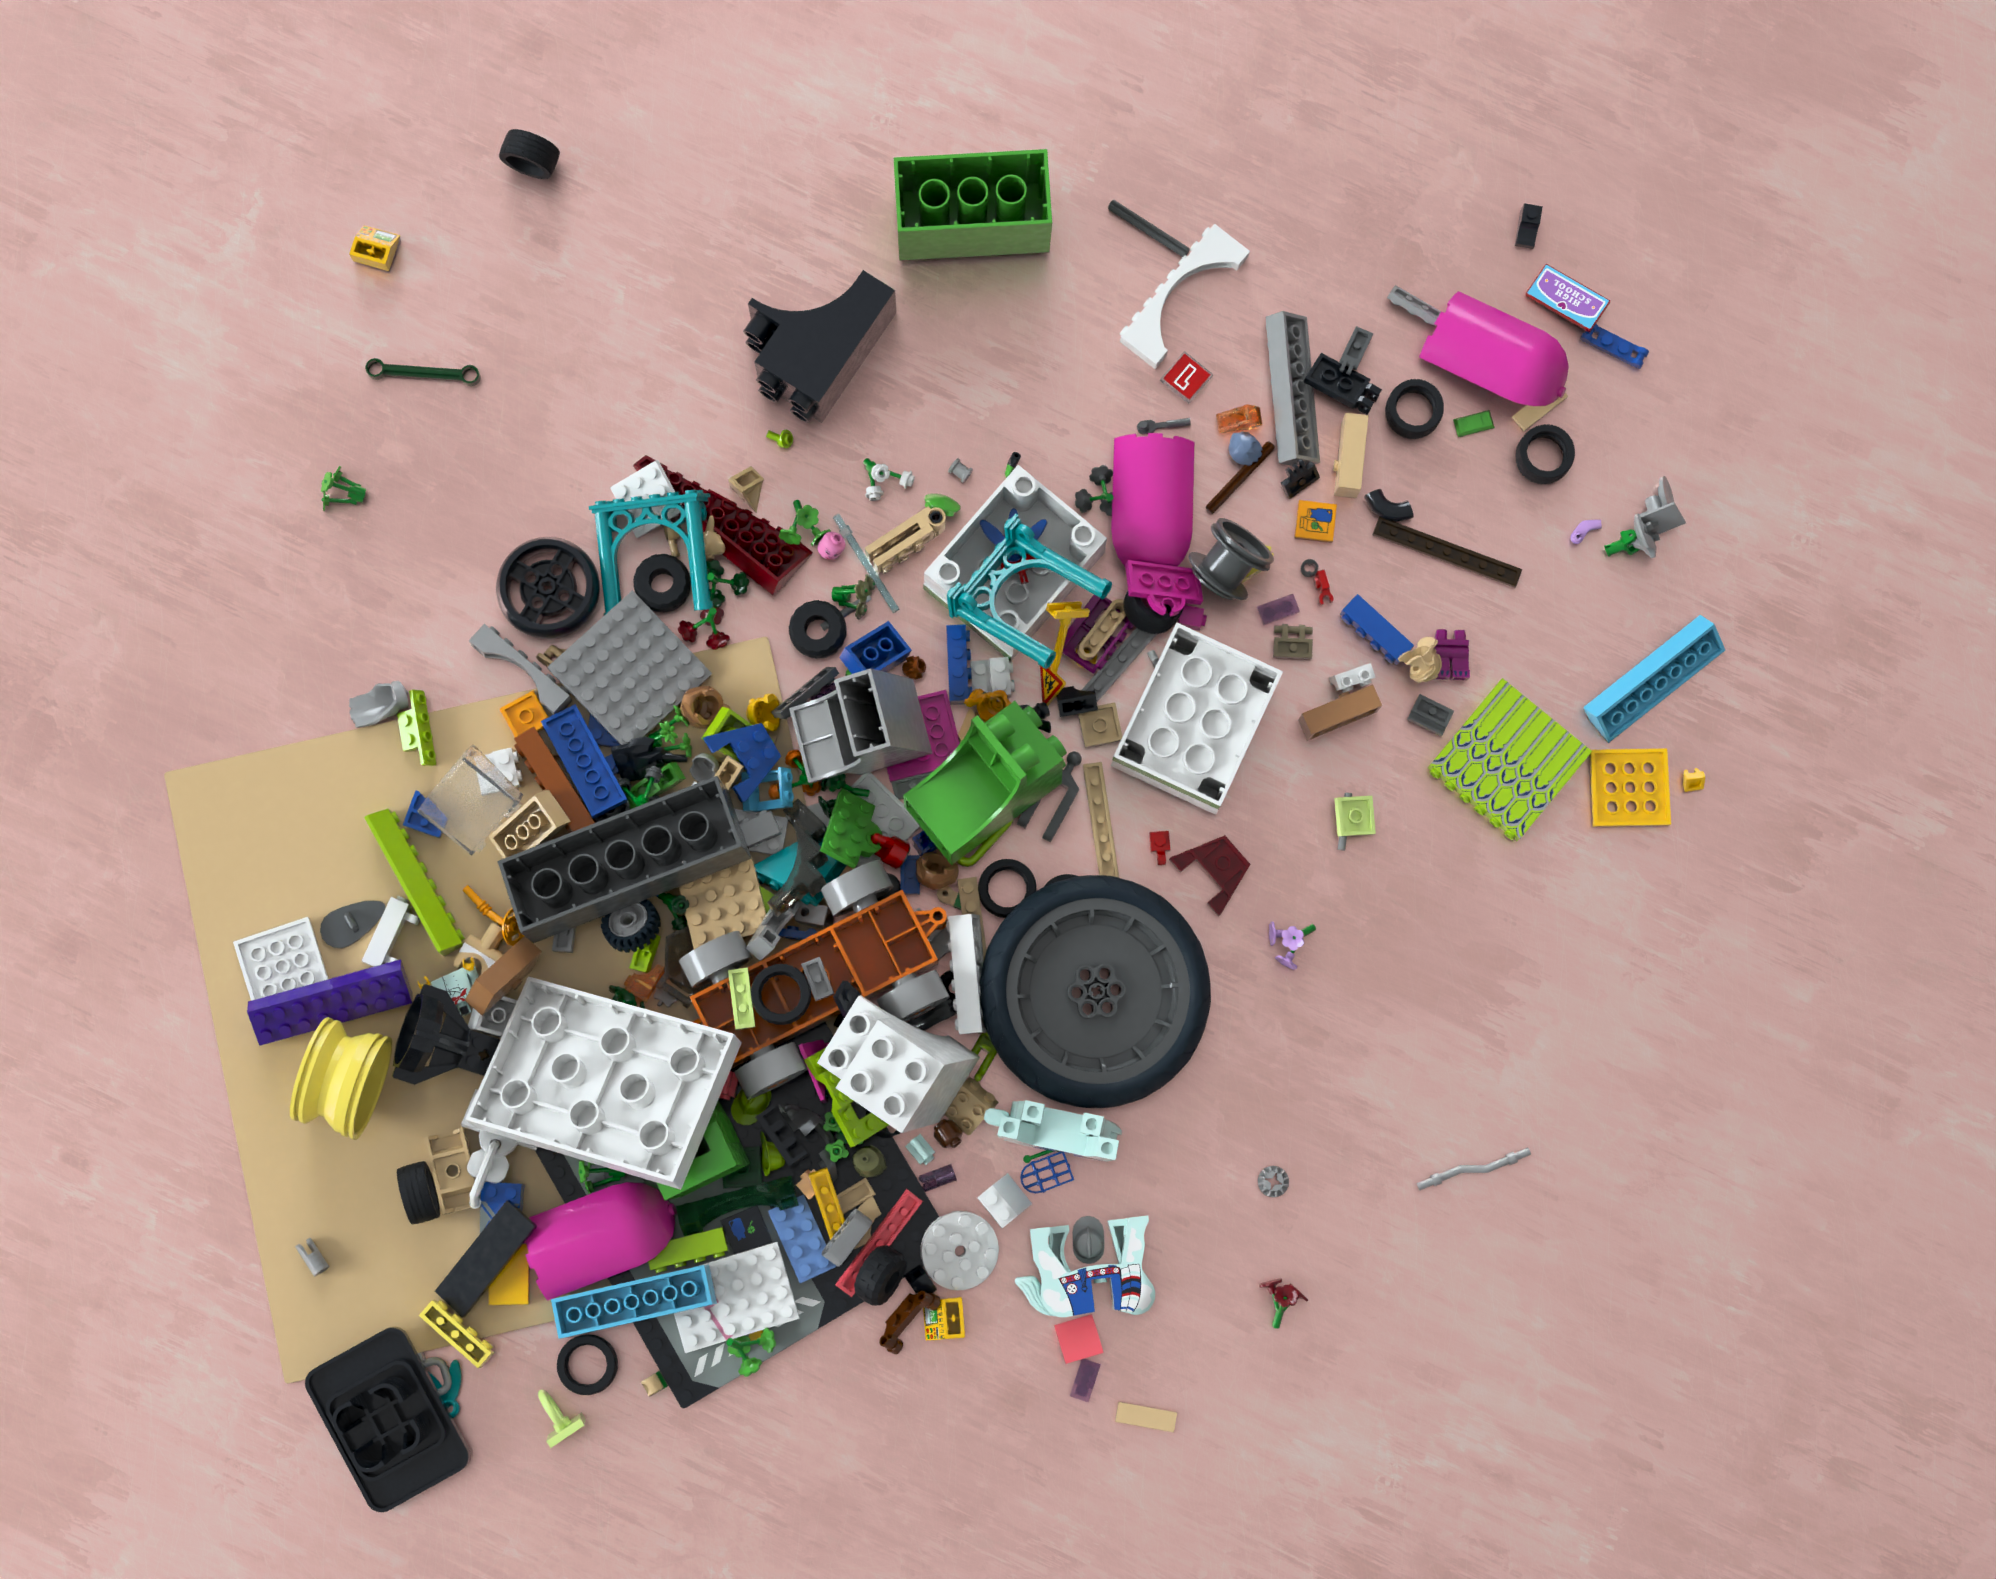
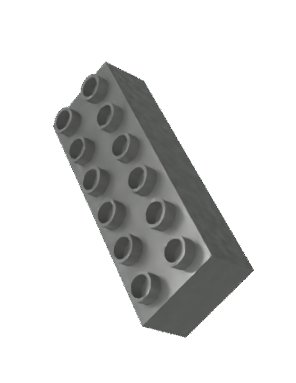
M715 776L499 860L498 865L520 933L532 943H536L752 858L728 789L719 777Z

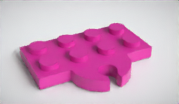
M1127 560L1125 563L1129 596L1147 598L1151 608L1158 614L1164 616L1166 613L1164 604L1171 607L1170 617L1179 614L1185 603L1202 604L1201 582L1194 575L1192 568Z

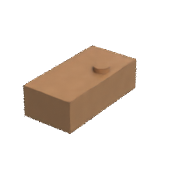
M1372 684L1351 694L1349 691L1339 695L1338 699L1302 713L1298 721L1308 741L1378 712L1382 704Z
M524 936L475 980L465 1001L483 1016L512 988L516 990L521 985L522 979L531 972L542 951Z

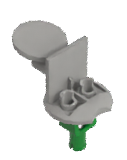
M1665 476L1659 479L1658 496L1653 495L1645 500L1647 511L1635 514V531L1631 529L1621 531L1620 540L1604 545L1608 556L1623 550L1627 551L1629 555L1642 550L1648 556L1654 558L1656 557L1655 541L1660 540L1658 534L1686 524L1685 519L1674 502L1670 484Z

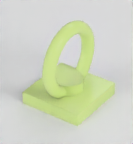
M543 1389L538 1391L539 1400L554 1423L553 1428L555 1430L548 1435L546 1441L550 1448H552L583 1427L586 1418L582 1412L571 1420L568 1416L564 1417L548 1392Z

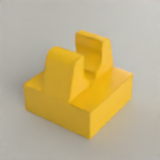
M1695 768L1694 773H1688V770H1684L1683 788L1685 792L1704 789V771L1700 772L1698 768Z

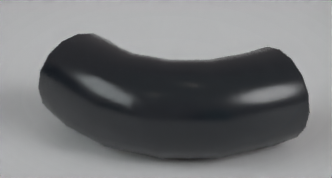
M1382 489L1374 490L1364 496L1371 510L1383 519L1397 522L1414 517L1408 500L1399 503L1391 502L1386 499Z

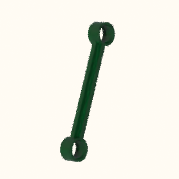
M373 358L365 366L369 377L375 380L388 375L463 381L467 386H475L481 379L478 369L473 365H466L462 369L384 364L380 359ZM375 363L382 365V371L377 375L369 372L370 367ZM474 370L477 373V377L473 381H466L464 379L465 372Z

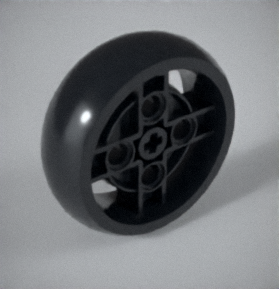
M557 537L534 538L516 547L502 563L496 583L498 604L505 618L519 631L541 639L564 637L581 628L593 614L600 594V580L591 558L579 546ZM556 552L552 560H541L533 563L531 566L523 563L534 555ZM575 562L581 567L586 579L585 596L576 592V579L571 571ZM562 568V573L554 575V569ZM535 575L536 580L529 583L527 582L528 576ZM512 579L520 583V596L525 604L521 614L516 610L511 600L510 586ZM551 585L552 589L545 590L544 586ZM563 593L569 594V598L566 601H561L560 596ZM536 601H543V605L540 608H534ZM566 609L573 612L571 616L557 623L539 624L543 616L557 615Z

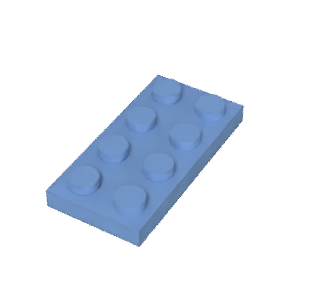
M804 1194L768 1211L800 1284L836 1267L835 1264L822 1256L826 1243Z

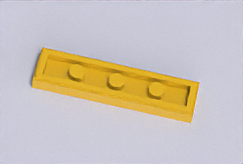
M826 1167L808 1175L831 1240L845 1219L828 1168Z

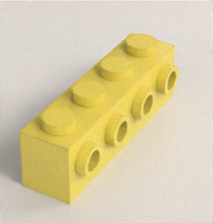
M432 1300L419 1316L477 1368H482L495 1353L491 1350L493 1346L485 1339L481 1341L477 1337L478 1333L472 1327H465L462 1324L464 1320L456 1313L452 1315L447 1311L449 1307L443 1301L439 1300L437 1302Z

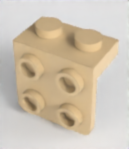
M969 1077L944 1115L948 1119L953 1120L965 1134L971 1135L984 1120L985 1111L989 1108H995L999 1102L993 1094L983 1089L978 1081Z

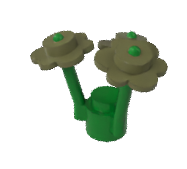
M868 574L865 575L864 582L859 580L858 584L842 585L832 589V600L839 602V606L856 609L855 617L858 620L861 619L862 615L866 614L867 596H872V590L875 589V582ZM851 593H857L856 598L860 599L857 605L847 602L851 598Z

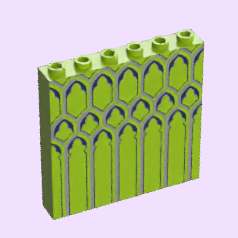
M1502 678L1428 766V769L1433 777L1442 779L1445 782L1444 785L1449 790H1455L1459 793L1461 800L1467 804L1470 802L1475 806L1474 810L1478 814L1487 816L1490 819L1489 822L1494 827L1503 829L1506 837L1510 840L1515 839L1518 841L1592 751Z

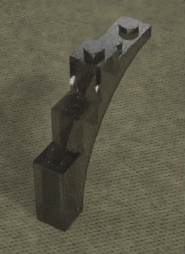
M799 799L793 802V807L783 810L788 822L796 831L798 845L795 864L787 881L778 893L767 902L776 917L785 913L807 893L813 897L821 892L822 887L826 885L823 875L817 869L829 860L827 855L820 851L821 846L819 845L823 842L827 827Z

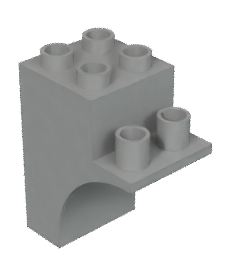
M870 668L835 679L836 690L810 702L789 708L808 783H814L844 773L862 775L933 754L914 681L907 677Z

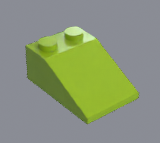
M722 706L701 739L704 740L703 737L735 730L752 724L731 709ZM729 743L718 750L740 763Z

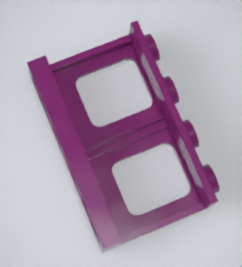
M1093 595L1083 608L1090 610L1089 617L1076 618L1068 628L1062 652L1093 674L1097 669H1103L1107 663L1106 657L1114 654L1117 649L1115 646L1117 642L1122 643L1127 635L1125 631L1128 628L1132 629L1134 626L1125 617L1123 619L1125 622L1124 627L1116 637L1110 636L1102 647L1105 649V652L1096 664L1080 658L1078 653L1075 652L1076 646L1093 628L1096 619L1102 611L1107 610L1112 603L1108 598L1101 599L1096 595Z

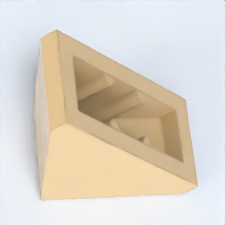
M727 755L715 776L719 777L729 792L740 780L744 766Z

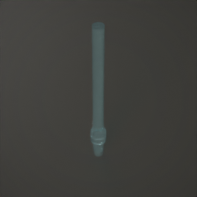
M840 514L835 515L833 519L840 528V534L843 538L847 539L867 573L873 578L876 587L892 612H897L899 607L852 535L853 531L850 526L845 524Z

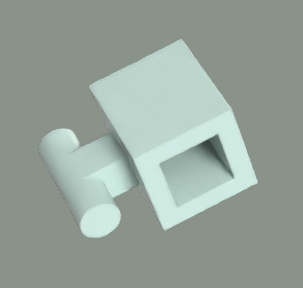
M921 1134L913 1138L905 1146L920 1165L922 1163L927 1165L935 1158L933 1156L935 1151Z

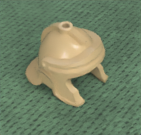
M1433 637L1422 638L1418 641L1417 648L1404 652L1398 658L1399 662L1411 665L1410 678L1418 683L1436 679L1442 667L1441 657L1436 653L1435 649L1438 640Z

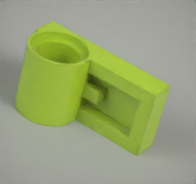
M656 935L654 940L650 939L651 944H643L644 948L642 950L637 947L629 968L649 974L661 937Z

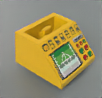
M364 225L355 236L349 255L354 262L390 271L400 235Z
M962 1297L940 1299V1305L934 1311L923 1308L926 1341L965 1337Z

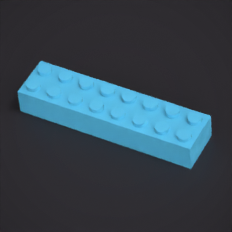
M708 1264L551 1299L558 1338L561 1339L717 1304Z

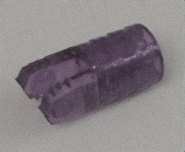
M951 1164L919 1176V1181L924 1183L922 1188L925 1192L957 1180Z

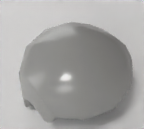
M700 753L692 760L693 764L690 768V773L697 782L712 778L719 769L718 761L711 754Z

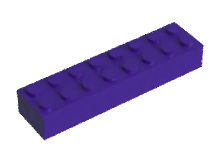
M400 959L248 1001L247 1014L259 1046L315 1031L326 1017L343 1023L412 1004L413 992Z

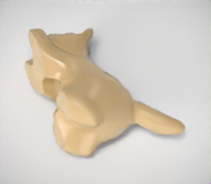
M712 515L708 519L705 532H703L706 561H712L715 555L725 552V544L722 542L720 535L714 532L715 522Z

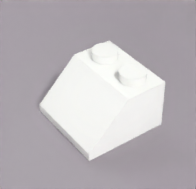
M1008 1173L977 1197L1001 1228L1005 1227L1032 1205L1031 1201Z

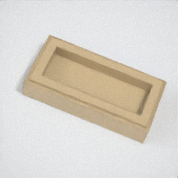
M864 1178L839 1193L837 1198L842 1213L845 1214L876 1194L868 1180Z

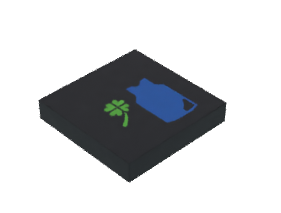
M758 1205L720 1220L734 1255L772 1242Z

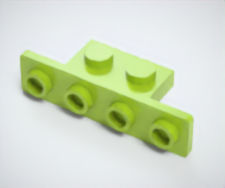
M410 690L409 695L412 709L397 714L403 751L409 752L419 749L421 765L435 766L436 755L433 747L425 693L423 690Z

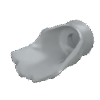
M399 680L393 681L391 684L378 683L370 692L349 699L350 716L355 727L375 725L383 719L394 716L399 710L409 707L408 691H406V688Z

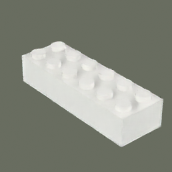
M980 915L948 916L949 921H946L947 932H950L948 949L949 952H952L950 970L954 974L951 985L956 999L953 1000V1007L957 1011L955 1028L959 1030V1034L987 1032L980 1006V978L984 963Z

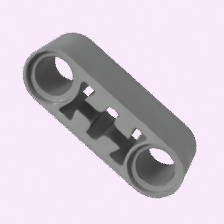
M853 1210L825 1246L822 1256L839 1267L868 1231L872 1220L859 1210Z

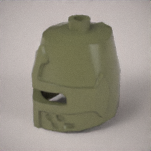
M873 1145L864 1146L852 1155L854 1168L862 1177L873 1178L879 1176L887 1169L884 1155Z

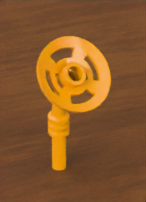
M469 885L464 887L462 891L477 905L476 908L480 909V913L483 916L486 915L502 927V935L508 945L514 946L524 937L520 933L515 914L508 918L514 912L513 908L506 913L503 919L492 911V907H489V904H486V901H483ZM518 933V938L512 941V936Z

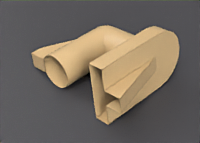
M551 645L544 655L538 653L536 658L548 667L553 662L550 660L554 655L558 658L566 649H560Z

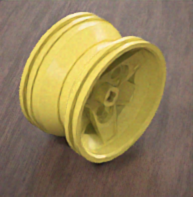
M329 1017L323 1019L308 1044L298 1070L291 1097L290 1118L307 1124L315 1118L322 1116L335 1132L341 1133L344 1137L357 1140L367 1127L382 1091L392 1054V1038L388 1036L383 1037L379 1033H366L349 1037L341 1021L333 1020Z

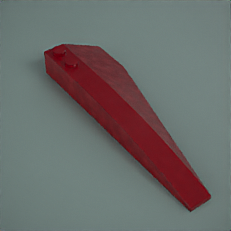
M645 455L633 467L636 471H639L656 460ZM660 463L674 491L678 492L679 495H684L687 490H703V493L710 494L708 501L703 502L707 512L706 520L702 521L703 532H705L708 519L712 515L715 522L714 532L720 535L722 542L725 544V552L722 555L771 595L780 590L812 555L813 552L801 542L798 545L788 544L780 539V530L783 529L780 526L775 529L769 525L770 521L765 518H757L752 515V511L737 507V503L710 489L707 491L701 488V484L694 480L693 482L686 480L681 473L671 472L667 469L666 465Z

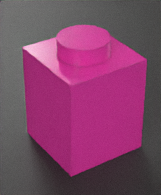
M1184 605L1178 623L1192 630L1200 631L1201 626H1205L1207 615H1204L1203 608Z

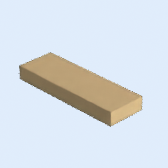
M1565 393L1562 398L1559 397L1555 402L1547 406L1526 405L1513 415L1512 418L1525 432L1564 401L1568 395Z
M1118 1402L1115 1422L1174 1432L1177 1412Z

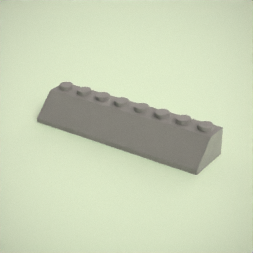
M1281 311L1266 316L1267 346L1269 350L1272 401L1278 449L1277 456L1280 464L1290 466L1294 463L1299 465L1298 460L1300 459L1304 461L1305 465L1310 461L1318 464L1320 463L1314 389L1304 383V379L1311 369L1307 317Z

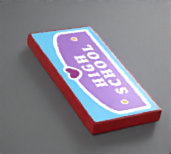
M1545 264L1526 292L1528 298L1589 333L1611 301L1548 264Z

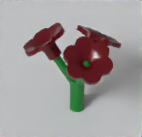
M719 607L703 610L700 613L702 620L696 624L684 620L679 622L678 632L682 635L684 641L695 642L696 630L704 623L707 626H711L713 630L712 635L706 641L708 647L716 650L727 646V642L730 640L729 635H725L724 632H719L716 629L715 625L721 623V617L724 615L723 609Z
M1282 1278L1259 1284L1260 1288H1268L1269 1294L1272 1295L1276 1309L1272 1327L1277 1329L1280 1328L1283 1313L1290 1305H1296L1298 1299L1308 1301L1291 1283L1283 1287H1276L1278 1283L1282 1282Z

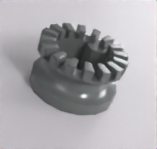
M1313 559L1305 560L1301 565V573L1305 577L1316 575L1318 563ZM1306 564L1309 566L1313 565L1315 571L1312 573L1311 571L1307 572L1304 566Z

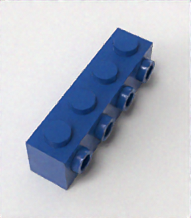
M1358 594L1340 613L1342 620L1346 624L1354 626L1356 633L1362 638L1366 637L1370 641L1371 647L1376 651L1380 650L1384 654V658L1391 664L1397 665L1400 655L1414 647L1404 635Z
M946 625L950 705H962L972 692V686L968 687V679H972L971 668H967V660H971V650L967 649L966 642L970 641V630H966V625Z

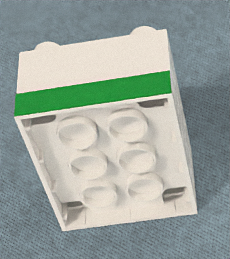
M1017 465L924 572L923 589L948 609L947 592L958 582L962 586L967 584L974 571L979 570L982 566L984 559L994 552L995 545L984 534L980 521H988L1004 535V522L1008 520L1010 511L1013 508L1017 510L1021 524L1029 528L1040 520L1046 519V528L1037 541L1087 571L1105 553L1107 538L1021 466ZM1034 567L1026 571L1029 581L1026 584L1025 580L1024 584H1021L1019 574H1013L1002 584L995 599V609L998 616L1005 623L1029 637H1032L1050 617L1051 614L1046 611L1047 604L1063 602L1076 587L1075 583L1056 572L1040 567ZM988 580L984 586L990 589L991 581ZM980 594L975 600L978 604L989 601V596L987 594ZM990 608L983 611L992 617ZM958 616L962 622L1004 657H1008L1009 661H1012L1019 653L1018 650Z
M1176 622L1113 756L1111 766L1216 815L1283 671Z

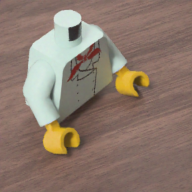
M473 957L470 958V964L465 963V959H463V968L432 981V985H430L428 977L424 976L427 985L448 992L462 1016L472 1012L465 999L475 980L479 977L474 966ZM417 981L419 988L422 989L423 985Z

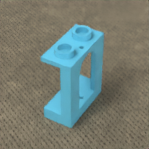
M778 767V770L769 771L761 781V783L779 780L780 799L760 802L758 785L750 797L743 803V811L761 812L763 810L770 811L793 807L794 795L792 792L793 776L791 769ZM746 772L741 774L743 781L749 777Z

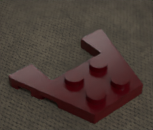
M1226 835L1172 856L1169 859L1180 873L1196 860L1222 889L1207 903L1217 916L1221 915L1251 865Z

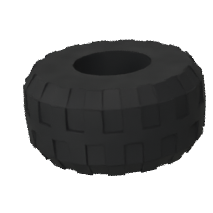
M668 554L652 555L643 560L636 569L633 579L635 593L652 611L668 612L675 610L684 604L690 594L691 577L683 562ZM660 574H667L673 578V585L668 591L657 592L651 588L653 579Z
M819 600L806 602L798 607L791 616L789 624L790 639L795 648L805 656L817 659L833 655L842 647L846 638L845 619L842 613L829 602ZM814 620H824L829 625L828 633L821 639H812L807 635L809 624Z
M888 1245L875 1248L864 1261L856 1277L854 1290L857 1296L872 1306L883 1305V1303L887 1302L903 1278L906 1269V1260L903 1254Z

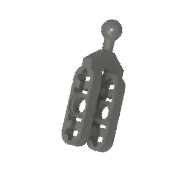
M1076 751L1070 752L1067 755L1068 763L1062 772V784L1060 785L1067 788L1068 791L1042 837L1049 842L1054 838L1079 791V787L1071 775L1074 766H1078L1082 761L1081 755ZM1041 799L1021 814L1017 825L1023 828L1027 827Z

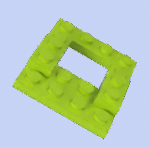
M825 1047L804 1059L815 1079L827 1087L833 1099L831 1112L849 1146L854 1147L889 1124L871 1112L858 1119L850 1104L854 1100L836 1089L841 1079L817 1063L825 1051Z

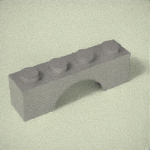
M786 891L772 904L746 946V949L761 961L775 948L781 938L778 934L795 915L801 903Z

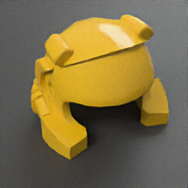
M765 694L764 698L750 699L746 710L748 721L752 725L762 723L766 731H776L781 719L774 718L771 711L780 705L777 696Z

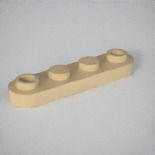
M1114 600L1086 635L1077 649L1080 658L1083 660L1093 659L1126 617L1123 608L1124 600ZM1084 649L1088 650L1089 654L1085 653Z

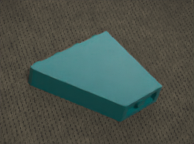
M821 829L754 864L760 884L765 883L775 891L781 890L784 893L787 891L806 905L811 904L815 907L824 897L821 892L822 887L839 877L847 865L820 851L826 833Z

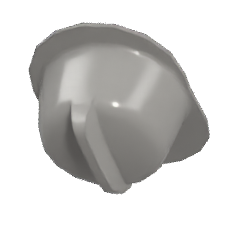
M1081 1217L1073 1226L1074 1255L1083 1263H1095L1104 1253L1103 1225L1095 1217Z

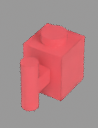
M729 1072L719 1098L730 1100V1097L735 1098L739 1081L734 1072Z

